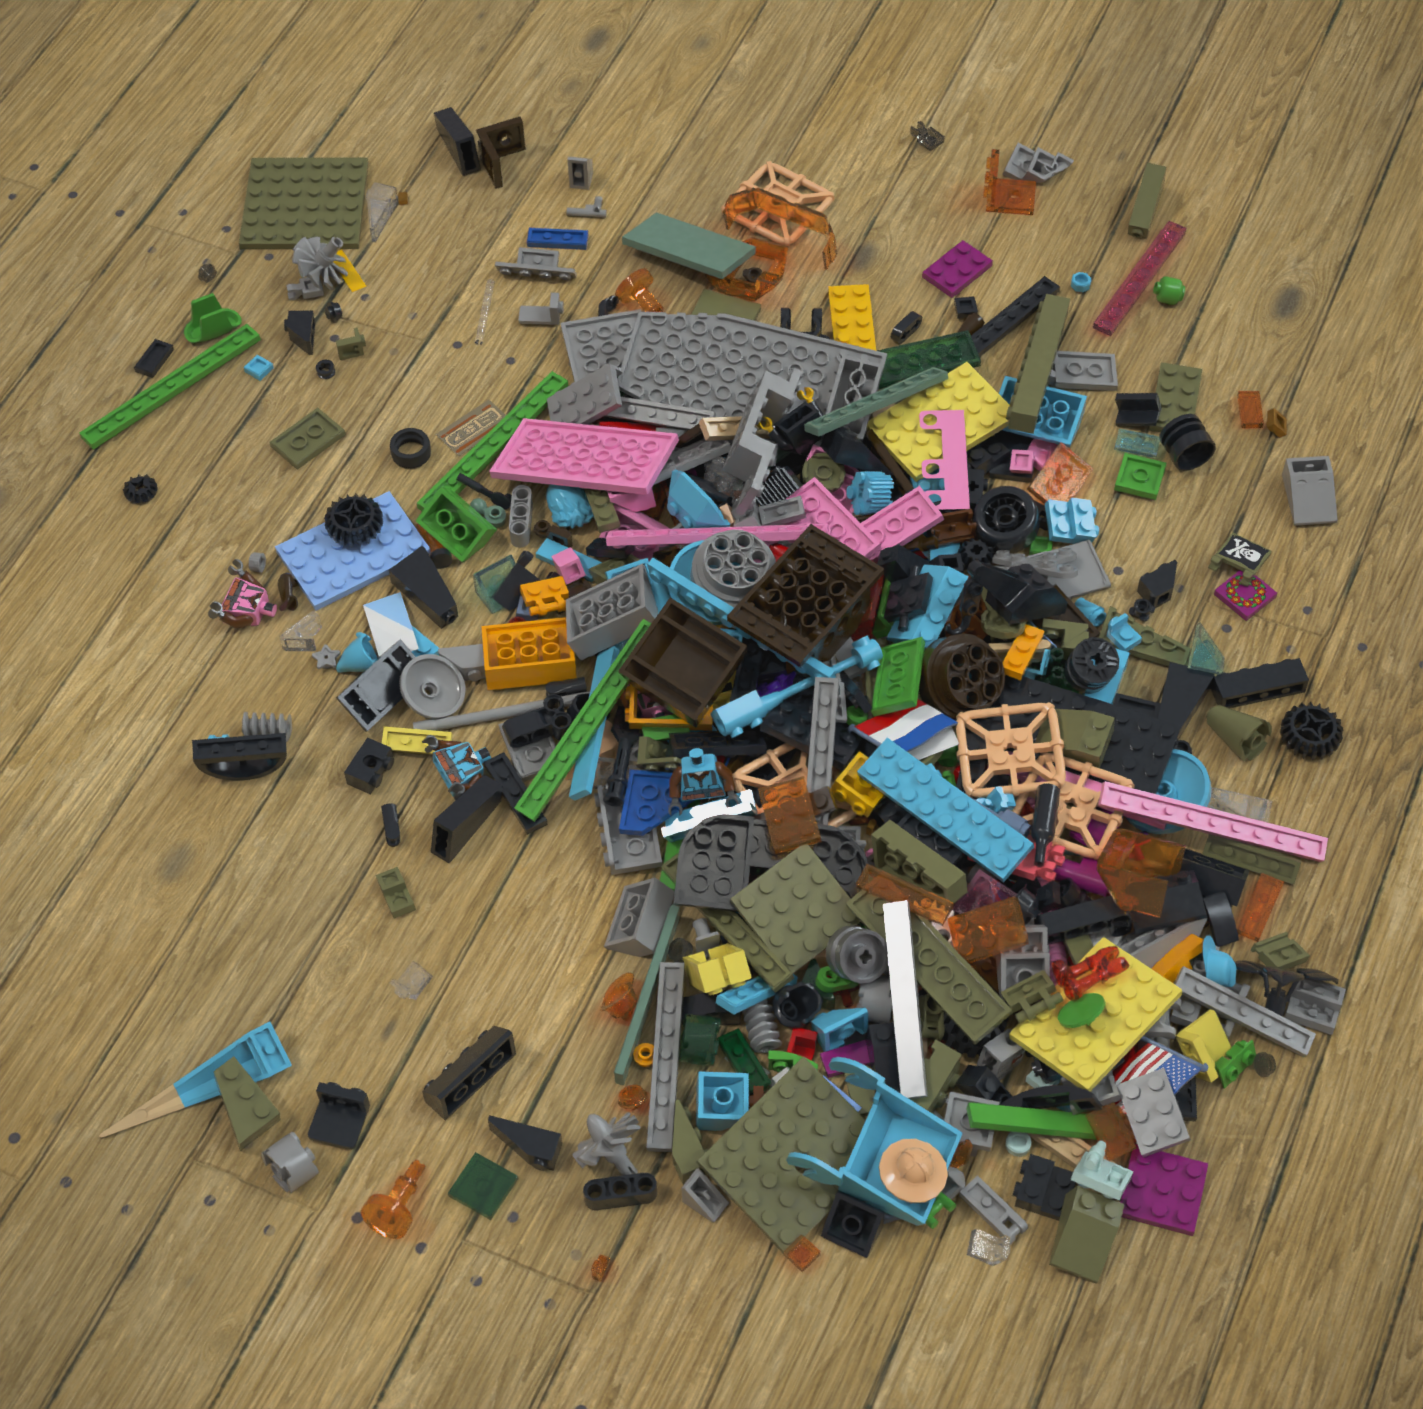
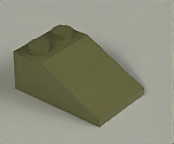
M1055 709L1058 715L1060 736L1064 741L1063 756L1082 763L1089 762L1094 767L1100 768L1114 732L1115 717L1094 711ZM1049 718L1042 723L1035 743L1050 742L1052 740Z
M1078 1185L1065 1194L1049 1265L1096 1284L1099 1281L1118 1232L1124 1204Z

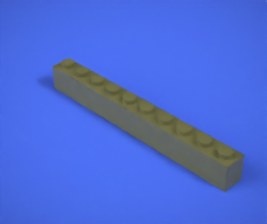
M1046 294L1045 300L1040 301L1035 323L1029 337L1028 347H1026L1021 370H1019L1011 397L1010 407L1007 410L1006 419L1010 420L1008 429L1034 434L1068 315L1070 298Z

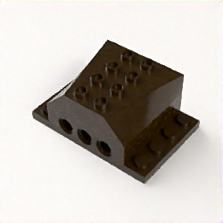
M810 524L727 615V621L800 668L811 656L820 662L829 661L857 630L870 604V589L882 577L884 568Z

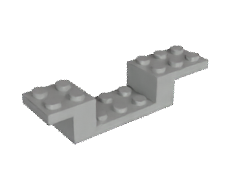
M793 368L786 380L765 371L748 399L722 469L745 481L735 513L741 516L744 515L747 509H752L756 501L755 496L760 497L765 487L762 482L766 481L770 470L767 468L771 466L776 456L773 454L775 444L755 435L758 429L755 427V424L758 425L761 419L766 421L762 416L770 418L772 425L786 416L787 406L792 407L797 397L794 392L798 391L802 383L799 380L802 371Z

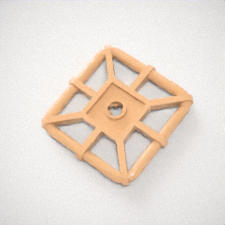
M766 161V164L762 165L747 181H743L740 184V188L725 202L721 210L723 215L749 228L750 232L758 233L777 244L784 245V247H790V244L794 243L809 227L816 224V220L831 205L835 198L833 192L806 179L805 175H798L779 164ZM774 171L791 179L790 185L787 187L777 182ZM767 172L770 183L764 189L754 185ZM799 186H804L816 193L801 194L795 190ZM750 192L757 196L753 201L736 203L745 193ZM823 201L811 214L800 209L805 203ZM755 210L760 215L754 221H751L735 212ZM792 215L804 220L789 236L786 221ZM768 218L778 222L781 227L782 236L761 225Z
M1050 702L1014 706L1003 704L1002 707L960 712L956 716V722H958L956 734L959 742L956 754L957 759L960 761L962 785L965 794L971 798L987 797L995 787L983 788V786L994 775L1010 774L1012 785L1000 787H1002L1004 794H1013L1014 797L1022 793L1036 792L1039 785L1046 783L1056 785L1060 789L1063 788L1066 784V770L1062 750L1064 748V741L1060 736L1055 706ZM1040 712L1027 727L1010 728L1009 715ZM1003 716L1004 730L987 731L971 719ZM1049 718L1052 740L1050 742L1033 744L1032 734ZM965 727L985 740L986 749L968 750ZM1007 748L1016 749L1011 755L1008 754V751H1005ZM1035 753H1054L1056 775L1036 763ZM988 759L989 768L975 783H972L969 761ZM1033 771L1045 779L1046 782L1018 784L1016 773Z
M784 743L773 750H767L766 754L744 765L732 774L736 787L735 791L737 793L746 791L743 784L765 789L773 801L760 809L755 803L758 814L799 798L792 795L793 788L796 791H801L800 797L806 795L808 768L805 764L807 753L801 751L799 764L786 771L778 757L795 747ZM767 763L771 764L778 773V776L769 781L747 776V774ZM832 766V779L835 782L841 770ZM834 798L838 808L848 810L828 822L829 826L839 827L853 819L857 814L854 813L852 806L846 801L840 802Z
M1040 753L1036 763L1042 767L1044 765L1048 771L1056 775V769L1052 763H1055L1054 753ZM1064 756L1065 766L1080 771L1082 774L1077 784L1065 781L1066 784L1060 789L1057 826L1054 839L1051 841L1052 847L1061 845L1066 847L1065 850L1097 860L1102 858L1117 827L1121 826L1124 812L1114 810V813L1108 814L1096 810L1101 791L1097 792L1085 788L1084 785L1089 775L1129 788H1134V784L1131 779L1094 767L1092 763H1082ZM1030 771L1025 783L1022 784L1035 783L1038 775ZM1036 792L1019 794L1015 801L1016 806L1011 811L1019 815L1027 798L1035 799ZM1067 803H1073L1077 807L1068 809ZM1033 813L1023 816L1030 825L1033 821ZM1091 819L1108 824L1099 845L1095 844L1087 829ZM1064 828L1080 833L1088 848L1061 839L1060 836Z

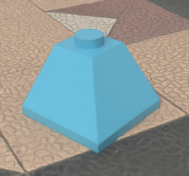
M866 1008L832 1010L828 1013L818 1014L811 1021L812 1031L818 1032L817 1041L824 1052L845 1046V1038L851 1036L855 1030L860 1034H864L869 1026Z

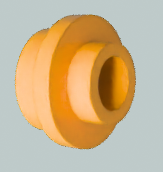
M642 1043L635 1048L633 1057L639 1066L650 1067L653 1065L654 1045ZM643 1052L650 1053L648 1056L641 1055Z

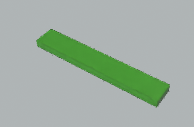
M971 1102L966 1107L970 1128L1114 1141L1116 1137L1111 1116L1084 1113L1073 1115L1072 1112Z

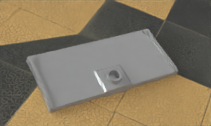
M1090 540L1065 546L1072 548V551L1077 553L1076 560L1064 563L1072 564L1073 568H1077L1078 575L1076 577L1064 579L1048 576V582L1052 585L1056 584L1069 599L1111 587V582ZM1060 548L1051 551H1044L1027 557L1035 559L1038 557H1042L1043 553L1046 552H1058Z

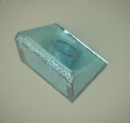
M512 554L473 574L475 593L492 614L504 608L491 597L516 564Z
M1201 622L1196 624L1187 668L1221 674L1224 669L1225 657Z

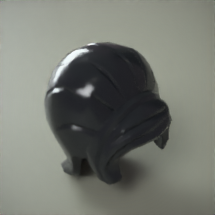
M802 981L797 984L786 985L778 990L774 995L772 1007L776 1018L782 1025L788 1028H801L808 1025L821 1010L823 998L821 992L814 984H805Z

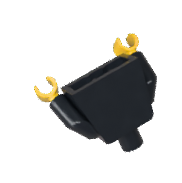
M804 387L806 396L802 390L797 391V397L800 400L806 401L774 424L775 428L772 427V420L764 416L762 417L766 420V425L763 427L759 422L757 427L767 430L769 432L768 436L775 443H778L779 447L787 451L793 450L797 454L809 455L812 445L818 442L822 435L816 436L806 432L804 424L824 414L816 400L813 401L812 399L813 390L809 387Z

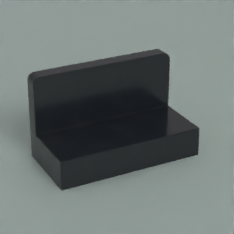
M1158 393L1116 394L1115 401L1119 410L1115 421L1116 426L1157 425L1162 409Z

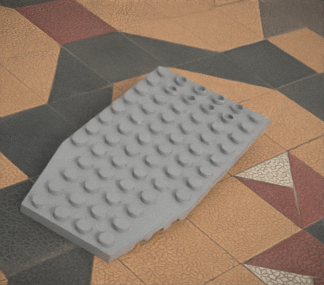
M638 312L621 366L622 374L618 376V385L620 391L635 399L714 411L716 417L743 416L748 399L765 371L786 380L793 368L802 371L799 378L802 383L798 391L802 390L806 396L804 387L811 388L814 392L813 401L816 400L822 413L825 415L877 392L886 363L887 353L723 313H718L717 315H707V313L686 315V313ZM796 397L792 407L787 406V414L806 400H800ZM871 414L846 424L852 432L858 435L857 437L862 443L864 442L867 431L866 427ZM824 435L814 445L820 446ZM764 438L765 440L773 441L771 438ZM778 446V448H777V449H780V450L787 451V450H785V449H783V448H781V447H779V446Z

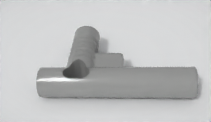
M596 196L594 205L587 204L585 209L567 207L566 214L567 216L606 218L607 210H601L603 199L600 196Z

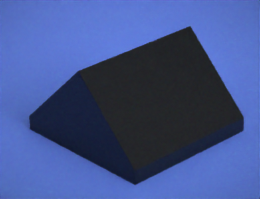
M838 1190L821 1237L867 1258L884 1226L885 1212Z

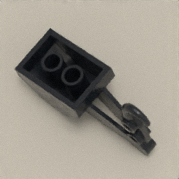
M974 560L968 565L967 571L971 578L965 581L959 607L962 617L961 624L954 630L951 629L950 624H947L946 631L949 635L962 634L968 629L972 616L979 609L983 587L987 589L985 601L1010 625L1065 614L1068 602L1030 564H1021L1005 570L979 560Z

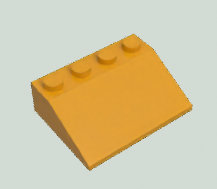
M566 617L481 626L487 690L545 685L549 682L577 678L574 651L567 644Z

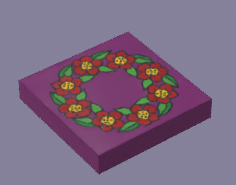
M1239 570L1216 588L1214 595L1247 621L1277 597V592L1256 575L1248 587L1240 584L1243 578V571Z

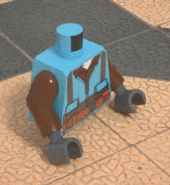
M428 735L422 741V743L428 744L425 748L426 753H430L432 750L435 751L433 752L432 761L448 787V792L452 794L455 800L483 776L484 768L482 763L491 759L486 747L474 752L469 742L437 740L433 735Z
M700 748L692 749L689 752V757L681 759V766L676 767L670 777L669 798H672V802L668 805L669 814L671 815V808L673 806L680 808L679 816L682 814V805L679 803V798H681V801L722 797L726 796L727 792L726 807H731L730 799H734L737 805H739L741 800L734 793L736 787L732 771L722 762L717 761L715 755H704L703 750Z

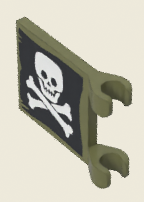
M1232 533L1219 551L1212 556L1208 568L1216 572L1222 562L1243 571V578L1240 584L1248 587L1272 551Z

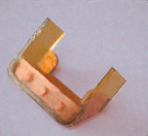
M1116 829L1098 858L1096 870L1120 909L1124 911L1133 910L1160 918L1169 881L1153 876H1169L1180 872L1186 845L1127 829Z

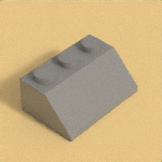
M657 878L624 886L604 947L608 950L637 957L654 954L669 908L673 904L674 891Z

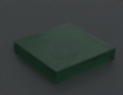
M475 1152L449 1190L448 1196L491 1220L517 1182L518 1175Z

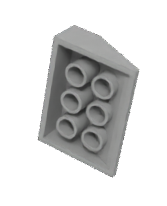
M643 563L566 599L567 644L580 660L594 656L604 649L630 639L643 618L652 623L658 615V608Z

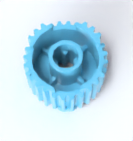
M880 471L856 472L851 486L847 487L846 495L848 499L852 500L851 504H853L855 515L877 513L893 503V501H890V494L892 493L890 489L894 485L893 479L890 475H885V473Z

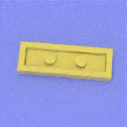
M384 727L382 744L391 747L392 751L433 755L434 750L430 753L425 752L428 744L422 743V741L428 735L435 736L437 740L452 741L453 734L452 732Z

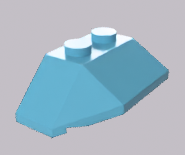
M676 469L672 471L667 509L672 516H675L681 522L684 528L730 527L729 521L724 519L722 512L714 501L685 472Z

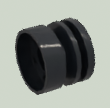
M1185 414L1174 418L1165 425L1159 435L1160 442L1169 453V457L1178 470L1188 471L1200 467L1213 456L1216 450V444L1206 431L1200 418L1195 414Z
M1091 637L1084 639L1074 648L1065 662L1064 674L1067 682L1072 688L1081 693L1091 694L1099 692L1112 680L1119 669L1120 659L1117 650L1110 642L1103 638Z

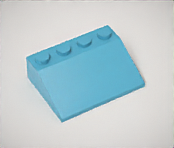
M1005 376L999 395L1010 405L1017 379ZM1047 386L1034 434L1008 429V426L1002 430L1070 447L1080 427L1085 412L1087 396Z

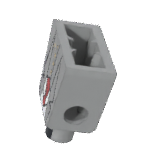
M1007 1029L986 1043L976 1065L989 1067L999 1081L1019 1065L1025 1052L1024 1048L1009 1038V1033L1012 1029Z

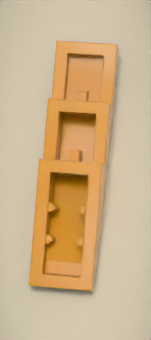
M1194 934L1189 935L1173 947L1151 969L1174 984L1183 966L1190 970L1192 969L1189 961L1203 952L1204 939Z

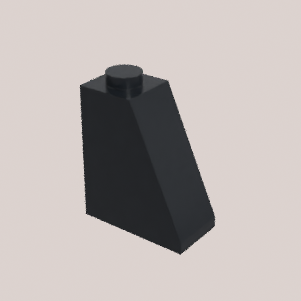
M901 545L881 550L877 563L884 568L883 575L890 583L908 578L910 568L913 565L919 566L920 571L923 565H930L928 560Z

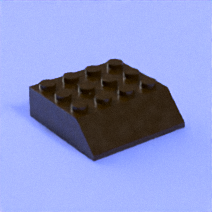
M670 597L623 663L618 673L639 692L697 728L746 657L747 645Z

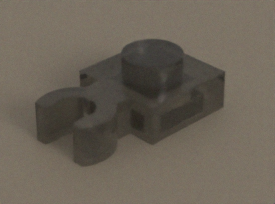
M921 121L917 122L918 129L913 126L910 127V134L917 137V142L929 151L944 143L945 136L933 127L926 129L925 124Z

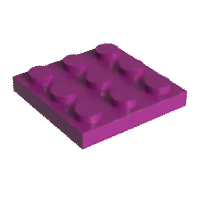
M1133 1144L1128 1169L1133 1171V1174L1120 1203L1124 1204L1122 1218L1193 1236L1209 1163L1163 1151L1143 1157L1138 1145Z

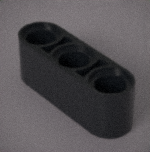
M650 1173L593 1179L588 1181L583 1187L584 1201L589 1209L595 1211L648 1204L657 1197V1181ZM644 1185L652 1187L648 1191L640 1190V1187ZM620 1188L626 1190V1192L621 1195L615 1193V1191ZM593 1192L601 1193L597 1198L589 1196Z

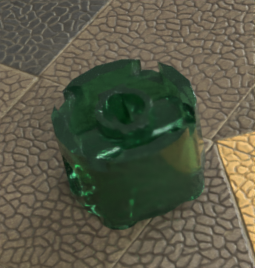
M685 1014L683 1027L685 1028L681 1034L679 1062L714 1066L715 1055L718 1053L719 1040L716 1039L717 1033L720 1030V1018Z

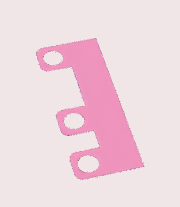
M964 410L920 412L919 420L922 429L942 430L943 459L924 460L922 462V475L924 478H944L945 490L925 491L928 497L932 494H937L941 497V503L936 506L938 510L970 509ZM928 414H932L937 417V422L934 425H926L923 418ZM930 463H935L939 466L940 471L935 475L927 473L926 466Z

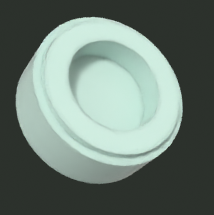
M1010 1132L1008 1134L1006 1149L1011 1155L1021 1157L1030 1151L1031 1138L1028 1133Z

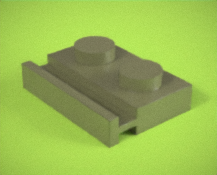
M1287 932L1256 942L1251 948L1252 952L1259 954L1258 958L1266 966L1282 970L1305 963L1310 956L1294 939L1290 940L1287 937Z

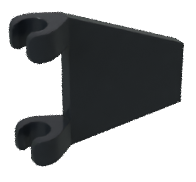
M523 551L520 554L516 564L491 597L508 611L518 607L520 596H522L520 585L541 581L525 568L533 559V554L529 551ZM551 571L546 579L560 577L557 572Z

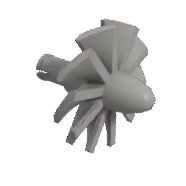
M304 237L293 248L292 262L293 264H298L300 276L302 278L305 276L309 277L317 288H319L320 275L324 279V285L330 290H333L334 287L328 275L336 280L339 285L343 283V280L337 276L334 270L343 273L345 276L348 275V272L343 267L333 263V261L346 262L345 258L336 254L343 246L342 240L338 237H332L328 244L320 243V237L309 239Z
M627 1112L616 1123L617 1118L614 1117L608 1124L602 1117L590 1114L586 1123L591 1138L580 1142L578 1150L573 1153V1157L581 1168H584L586 1165L594 1166L598 1163L601 1156H604L608 1162L614 1163L621 1175L636 1174L638 1170L627 1157L626 1147L624 1146L625 1143L632 1140L631 1137H627L640 1129L635 1115L631 1116L630 1112Z

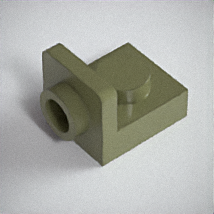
M358 327L354 328V337L336 340L340 360L364 355L363 347L366 346L364 334H359Z

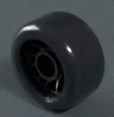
M999 486L987 491L977 501L973 511V523L976 522L977 525L976 536L978 540L981 538L983 543L987 542L989 547H993L994 553L998 550H1009L1011 554L1018 553L1032 544L1039 531L1040 520L1034 499L1026 491L1014 486Z

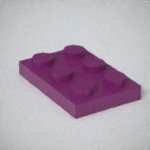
M962 240L922 272V278L953 298L991 268L993 260Z

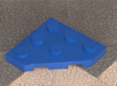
M630 769L619 825L620 834L643 836L679 811V807L673 806L671 808V815L668 812V805L672 802V798H669V780L673 773ZM679 798L682 809L695 801H681V798Z

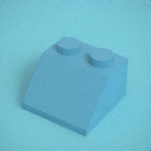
M699 1071L696 1087V1127L698 1130L713 1131L731 1128L749 1110L748 1073Z

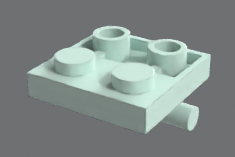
M1098 1141L1096 1145L1091 1147L1089 1152L1086 1151L1073 1172L1071 1180L1077 1182L1083 1188H1091L1100 1192L1106 1198L1120 1200L1131 1180L1133 1171L1105 1160L1104 1156L1107 1145L1104 1141Z

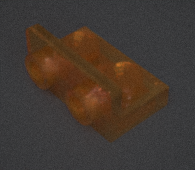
M1112 1102L1103 1106L1102 1110L1093 1111L1085 1115L1097 1141H1104L1107 1145L1105 1149L1106 1160L1111 1161L1136 1149L1134 1144L1136 1143V1138L1132 1130L1127 1129L1123 1121L1125 1115L1119 1105L1116 1106Z

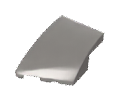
M1017 143L1002 175L1021 182H1045L1072 165L1074 160L1059 152L1054 156L1039 147L1036 151H1033Z

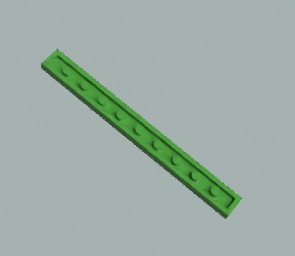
M245 324L79 432L81 439L94 450L261 340L260 335L248 324Z
M551 371L417 502V508L423 511L441 487L451 488L456 494H459L466 487V485L456 480L459 473L474 479L503 451L523 418L535 419L548 407L547 398L569 386L568 380Z
M644 618L514 807L516 811L534 822L539 817L628 686L629 682L618 671L652 623Z

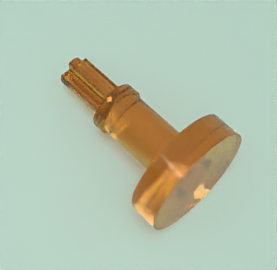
M646 268L639 269L630 274L620 283L615 291V295L623 304L636 300L645 312H663L661 303L648 290L654 277Z
M414 1160L406 1173L398 1176L395 1185L388 1195L373 1194L369 1196L363 1205L361 1216L364 1222L376 1233L387 1238L400 1239L410 1229L413 1218L405 1206L418 1188L416 1183L425 1170V1165L420 1164L419 1160Z

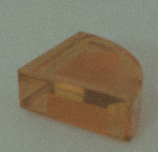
M602 1254L598 1255V1260L594 1261L591 1268L594 1280L602 1282L610 1257Z

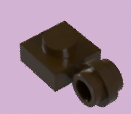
M539 520L535 524L534 532L538 537L548 538L568 548L573 546L572 533L567 529L554 525L551 526L546 520Z

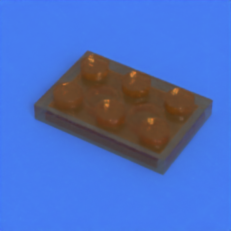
M1060 442L1026 490L1044 504L1048 499L1068 502L1071 498L1075 497L1093 468Z
M804 776L758 789L775 854L793 850L799 846L822 842Z
M1016 896L947 918L954 949L968 964L1029 944L1019 899Z

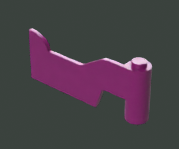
M1099 807L1096 808V810H1099V811H1102V812H1105V813H1108V814L1114 813V812H1111V811H1108V810H1105V809H1102V808H1099ZM1091 819L1087 829L1095 844L1099 845L1108 824ZM1071 830L1070 836L1087 847L1081 834ZM1115 833L1102 858L1095 860L1094 858L1083 857L1081 863L1065 859L1062 866L1056 865L1053 871L1056 873L1054 880L1061 881L1065 878H1071L1082 890L1106 897L1108 893L1112 894L1116 885L1113 875L1121 858Z

